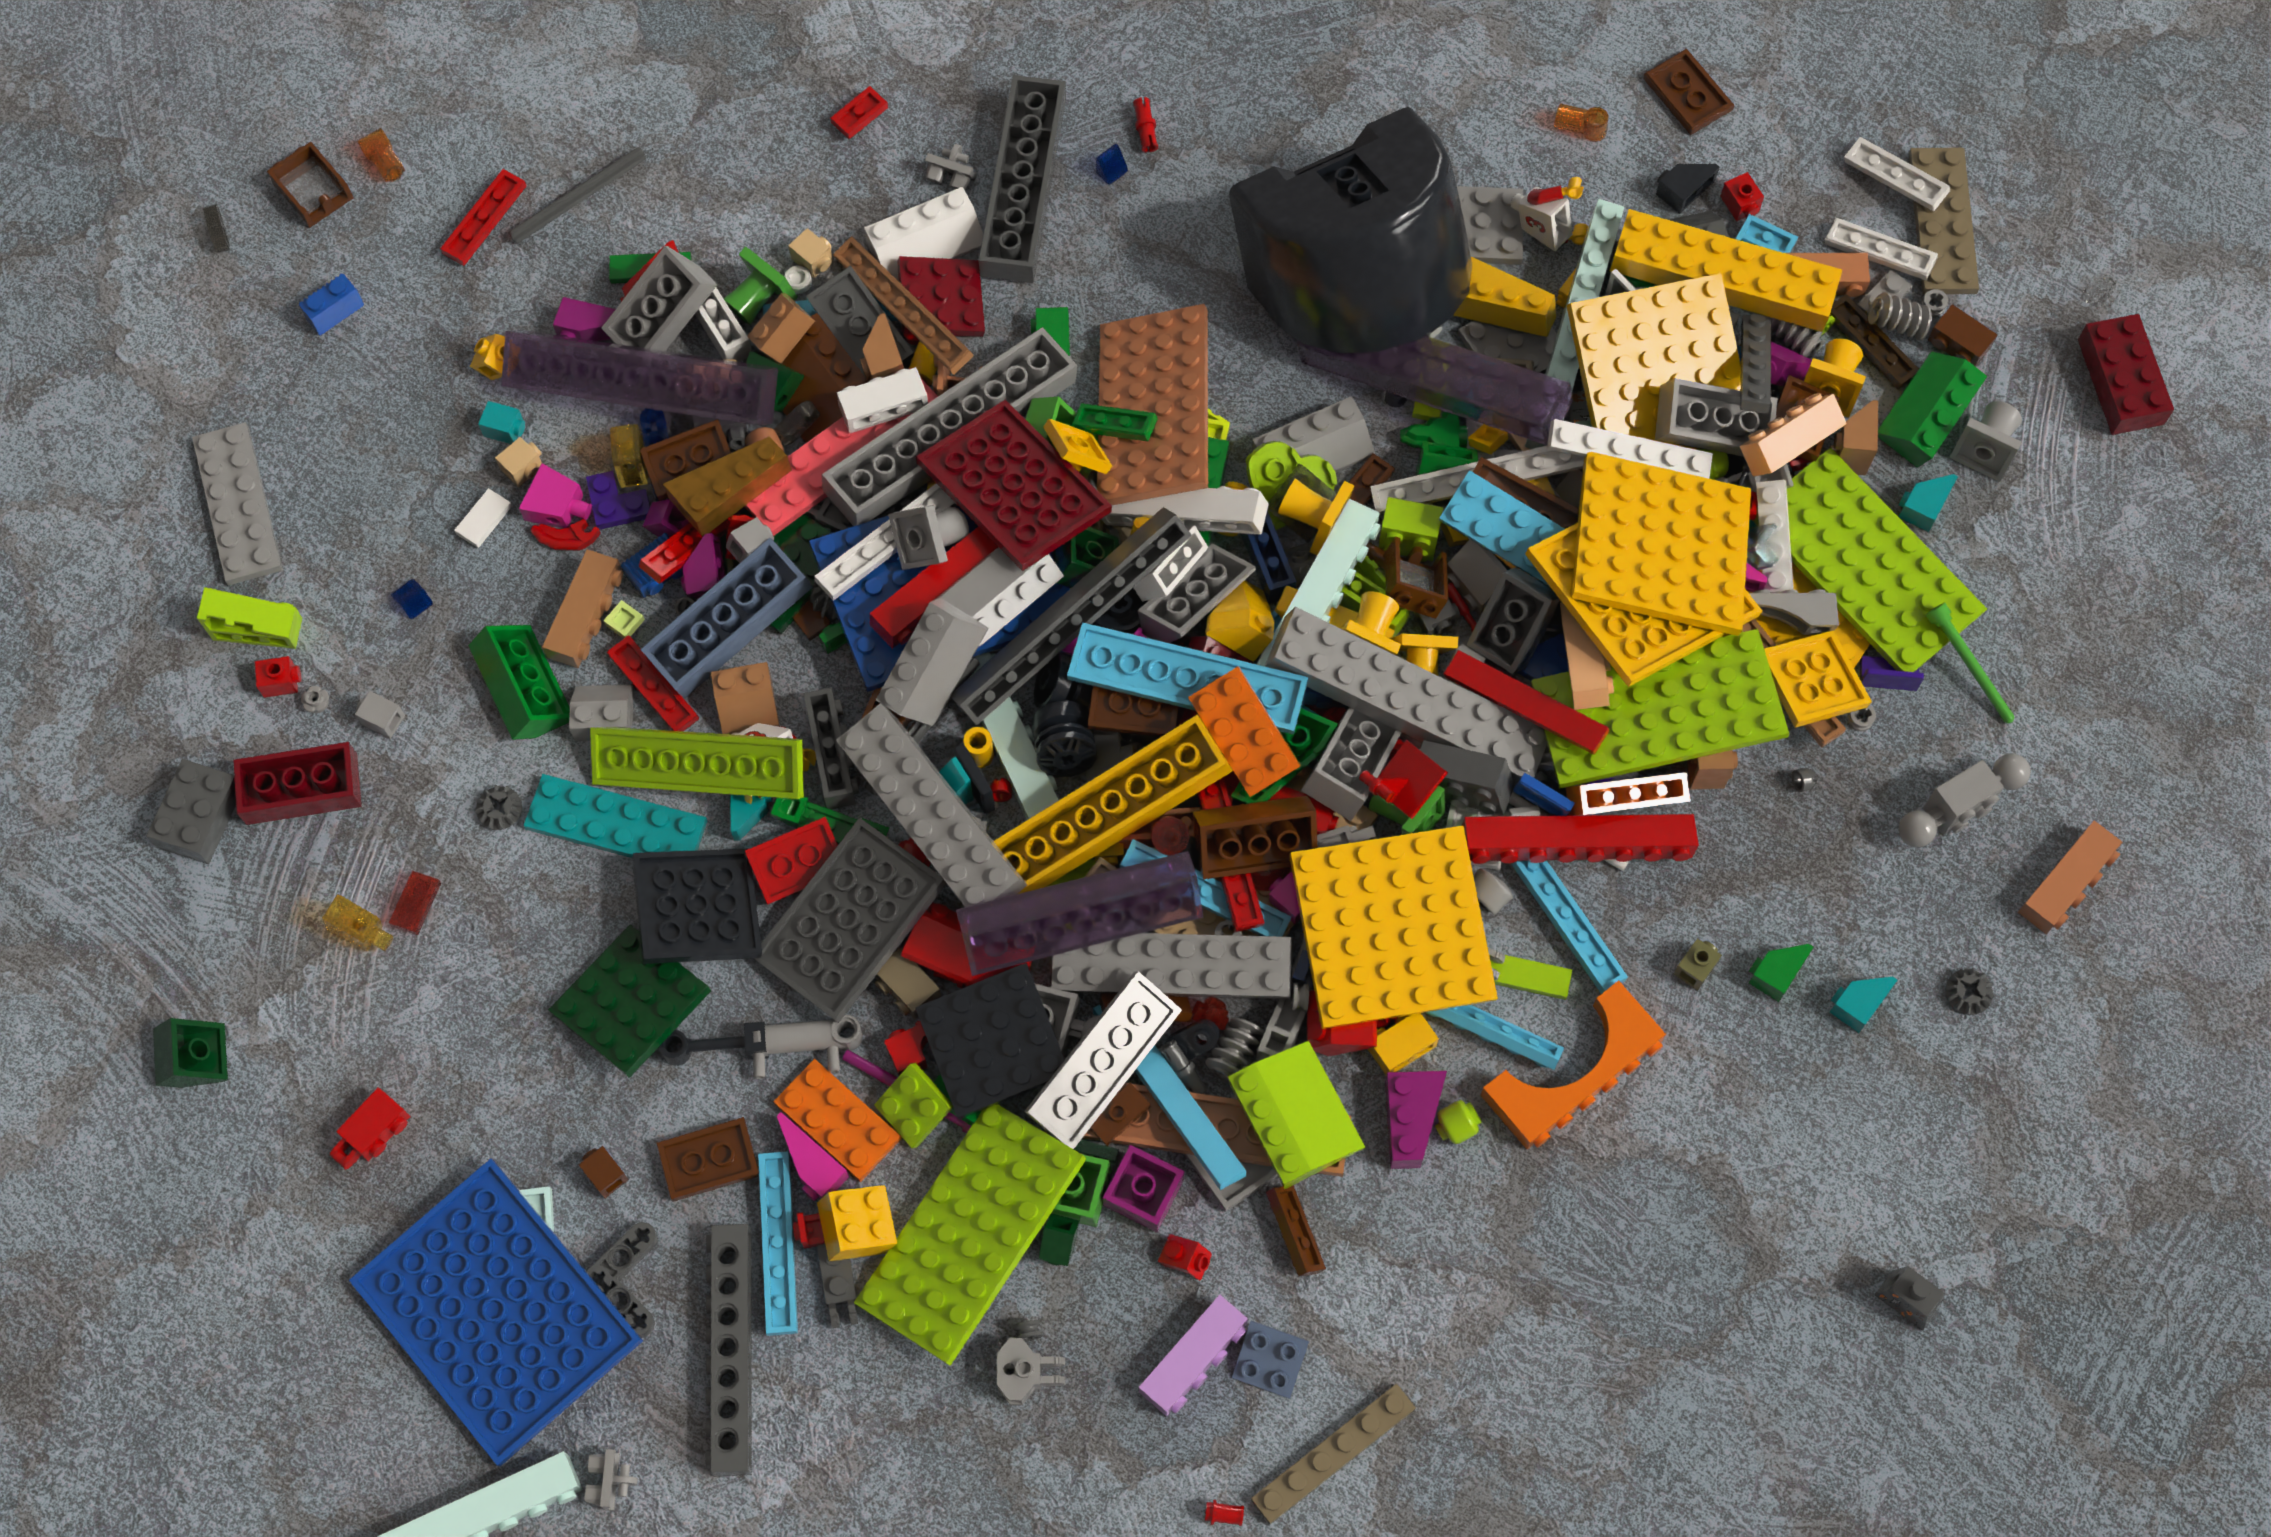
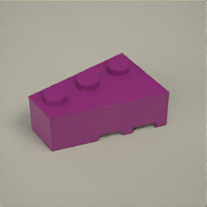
M1447 1071L1387 1072L1385 1091L1390 1169L1421 1168Z

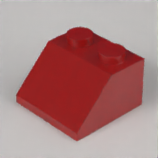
M1315 990L1309 991L1307 1041L1310 1042L1315 1052L1330 1057L1377 1047V1020L1322 1029Z

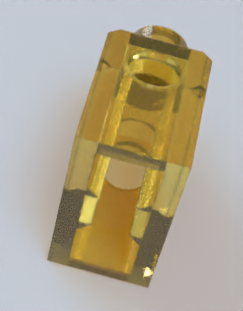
M638 424L611 427L612 462L620 487L648 484L647 468L640 449L645 448V438ZM627 464H633L635 468L627 470Z
M340 894L336 895L322 917L328 932L364 951H368L372 945L386 951L394 938L393 935L382 930L383 926L380 918ZM362 927H367L363 931H358Z

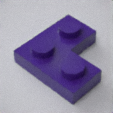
M613 471L586 477L597 528L601 530L645 520L650 509L646 489L619 495Z

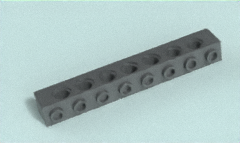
M748 1224L711 1225V1235H706V1251L711 1253V1265H706V1281L711 1283V1295H706L707 1314L711 1313V1325L706 1326V1343L711 1344V1356H706V1374L711 1375V1387H706L705 1393L706 1406H711V1418H706L705 1423L706 1437H711V1449L706 1450L705 1464L706 1469H711L714 1477L752 1475V1234ZM729 1251L736 1253V1258L731 1264L721 1263L724 1253ZM734 1282L736 1283V1288L733 1293L729 1295L721 1293L723 1284ZM725 1313H736V1319L731 1325L721 1324V1318ZM728 1342L735 1343L736 1350L732 1355H721V1348L724 1344ZM725 1374H735L736 1381L732 1386H721V1379ZM727 1404H734L736 1406L735 1414L731 1418H722V1408ZM725 1436H735L736 1443L733 1448L729 1450L721 1449V1441Z

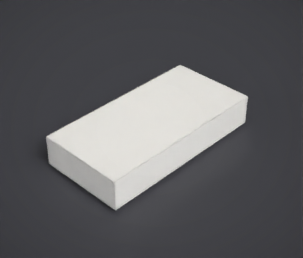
M488 488L454 530L456 535L479 548L511 509V502Z

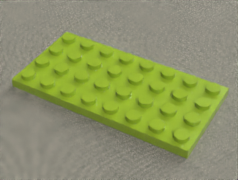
M1831 447L1821 454L1816 462L1813 461L1792 478L1794 486L1787 489L1792 563L1817 589L1825 590L1826 593H1836L1838 611L1896 671L1915 672L1950 642L1941 627L1937 628L1926 617V614L1933 608L1945 602L1951 610L1950 616L1952 619L1950 621L1959 634L1985 613L1987 608ZM1757 507L1756 518L1752 521L1759 527V515Z
M1758 629L1741 632L1739 636L1728 635L1720 637L1630 687L1625 684L1610 664L1611 671H1606V676H1612L1614 693L1609 694L1610 706L1576 710L1609 727V733L1595 755L1544 729L1559 789L1789 737V730ZM1569 671L1531 680L1533 689L1574 709Z
M998 1104L982 1110L979 1118L971 1126L896 1238L897 1244L888 1250L854 1301L855 1304L951 1366L1086 1161L1085 1156Z

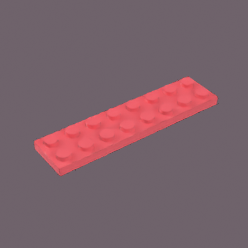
M922 380L929 403L938 396ZM911 414L850 434L844 418H840L789 455L788 460L792 471L744 507L754 518L757 517L763 525H767L773 536L828 497L822 489V474Z

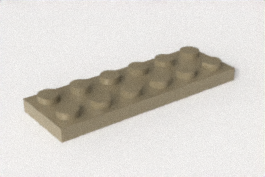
M1911 148L1908 153L1909 164L1950 186V192L1935 211L1913 200L1918 247L1938 254V258L1927 281L1921 279L1922 294H1926L1932 289L1941 290L1945 294H1977L1979 291L1965 150L1964 148Z

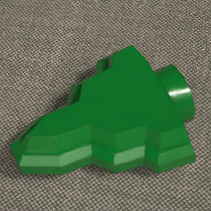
M1458 411L1443 412L1441 417L1430 418L1425 424H1413L1400 430V442L1413 448H1421L1423 441L1467 448L1468 428L1467 426H1460Z

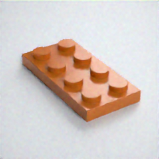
M1239 666L1188 697L1249 797L1301 766Z
M815 1058L773 1101L775 1106L859 1182H862L902 1139L901 1135Z

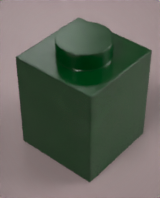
M1051 1213L1044 1228L1038 1259L1056 1266H1068L1074 1252L1080 1220Z

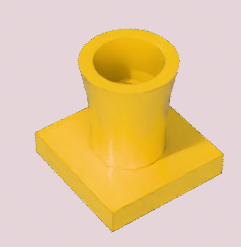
M1833 339L1829 341L1825 346L1824 361L1813 358L1804 382L1840 397L1838 405L1843 416L1847 418L1850 417L1866 376L1854 372L1863 358L1861 348L1856 343L1847 339Z
M1050 418L1043 426L1062 459L1067 460L1078 472L1084 466L1107 474L1112 467L1093 434Z
M1295 478L1284 496L1278 514L1296 519L1318 529L1310 549L1311 553L1318 555L1343 508L1350 499L1354 485L1344 481L1332 502L1309 489Z
M1374 591L1364 592L1361 596L1356 622L1349 619L1340 629L1397 655L1401 644L1385 637V634L1399 611V605L1394 599L1385 594Z
M1400 634L1391 639L1401 644L1399 651L1407 652L1406 661L1439 676L1438 654L1458 648V637Z

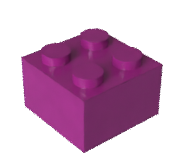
M1130 1145L1103 1196V1206L1158 1232L1184 1181L1185 1171Z

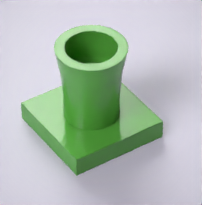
M745 246L739 253V256L751 273L736 289L723 299L735 315L748 325H751L758 312L774 292L777 295L786 293L794 301L798 296L782 274Z
M1438 785L1413 819L1408 817L1394 804L1387 803L1379 795H1373L1369 804V810L1402 825V835L1431 831L1445 813V789Z

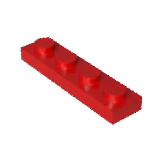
M502 169L440 248L442 254L465 266L527 187L525 180Z
M730 517L709 533L719 538L724 536L727 532ZM689 523L640 560L639 567L660 584L684 566L703 537Z
M629 635L607 651L608 657L672 731H685L699 720L697 713L672 687Z

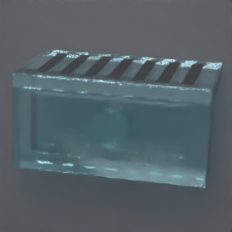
M1775 523L1749 528L1747 563L1756 570L1774 567L1779 560L1775 553L1765 544L1777 528Z

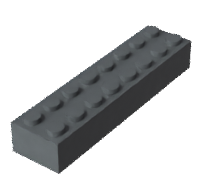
M1013 75L979 256L980 277L1034 283L1066 104V81Z

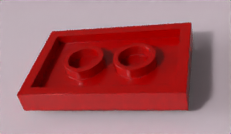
M825 816L745 850L767 905L803 890L838 844Z

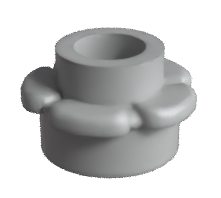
M319 686L310 687L301 696V703L304 704L303 708L311 713L323 712L329 704L328 692L325 689L322 690Z

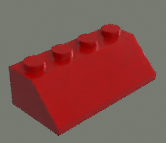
M932 902L915 924L901 956L970 986L1024 963H1027L1030 970L1037 947L1028 944L1023 939L1014 938L1002 933L995 927L981 924L970 916L958 914L942 904Z

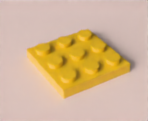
M1833 630L1764 649L1778 697L1795 728L1868 708L1872 703Z

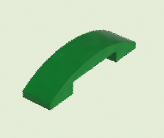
M807 797L800 799L777 798L770 813L772 817L796 829L826 816L838 845L858 820L809 802ZM862 818V820L887 837L889 827Z

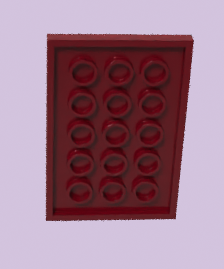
M1003 400L916 456L917 464L1022 571L1112 512V505L1067 460L1062 459L1058 451L1006 400Z

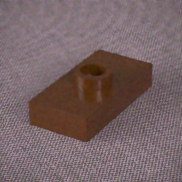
M1129 1083L1111 1100L1090 1127V1130L1107 1147L1117 1136L1122 1134L1133 1122L1151 1107V1104Z

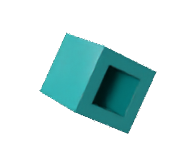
M492 401L487 402L478 423L484 437L512 444L517 440L518 436L521 437L525 429V421L519 409Z

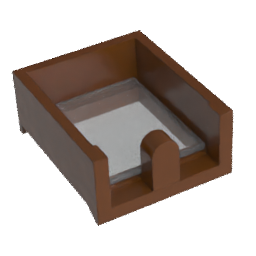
M312 142L299 147L293 154L275 163L272 168L267 170L273 185L297 211L309 228L354 198L348 184Z
M1395 536L1383 555L1385 558L1386 595L1394 599L1401 608L1436 619L1448 601L1446 553L1441 552L1430 567L1420 563L1423 558V549L1419 546L1413 547L1406 558L1400 557L1399 545L1401 540Z

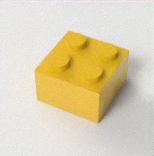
M885 1185L828 1192L817 1202L829 1261L886 1254L889 1249H892L897 1244Z

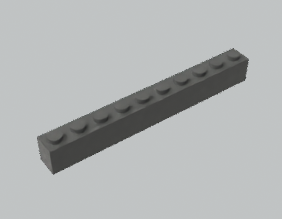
M1164 507L1160 509L951 694L950 698L966 717L978 725L1078 637L1082 622L1092 624L1189 539L1192 536L1176 514Z

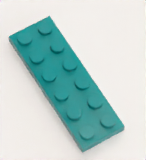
M542 774L523 826L525 830L632 858L633 853L698 850L708 820L704 816Z

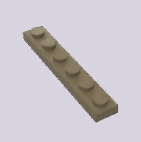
M1396 1383L1254 1495L1251 1501L1269 1525H1271L1415 1411L1416 1407Z

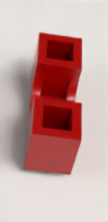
M920 1020L915 1023V1027L906 1031L904 1029L896 1030L889 1034L888 1039L884 1040L888 1054L899 1076L912 1063H916L922 1070L927 1068L923 1049L928 1040Z

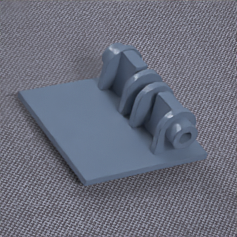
M1251 1320L1232 1378L1290 1399L1309 1341Z

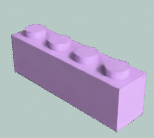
M1219 1295L1139 1386V1393L1166 1417L1171 1411L1176 1414L1187 1402L1184 1396L1191 1388L1197 1390L1208 1377L1205 1372L1212 1364L1217 1367L1228 1354L1225 1349L1232 1341L1237 1344L1244 1337L1248 1330L1245 1328L1248 1318L1224 1297Z

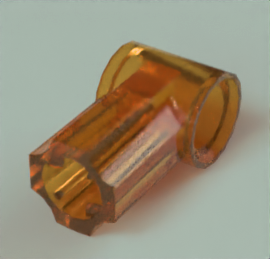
M1560 103L1554 127L1584 134L1588 140L1598 142L1604 139L1607 134L1609 116L1607 111L1601 107H1593L1587 110Z
M381 128L357 140L365 157L369 162H373L385 182H393L401 178L402 173L405 171L404 166L392 150L393 147Z

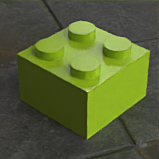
M1388 497L1379 548L1386 551L1396 536L1401 540L1399 545L1400 555L1408 556L1413 547L1419 546L1423 549L1421 562L1433 561L1441 524L1439 518L1443 513L1444 507Z

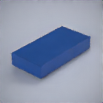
M1526 773L1522 775L1513 789L1517 794L1554 816H1567L1575 804Z

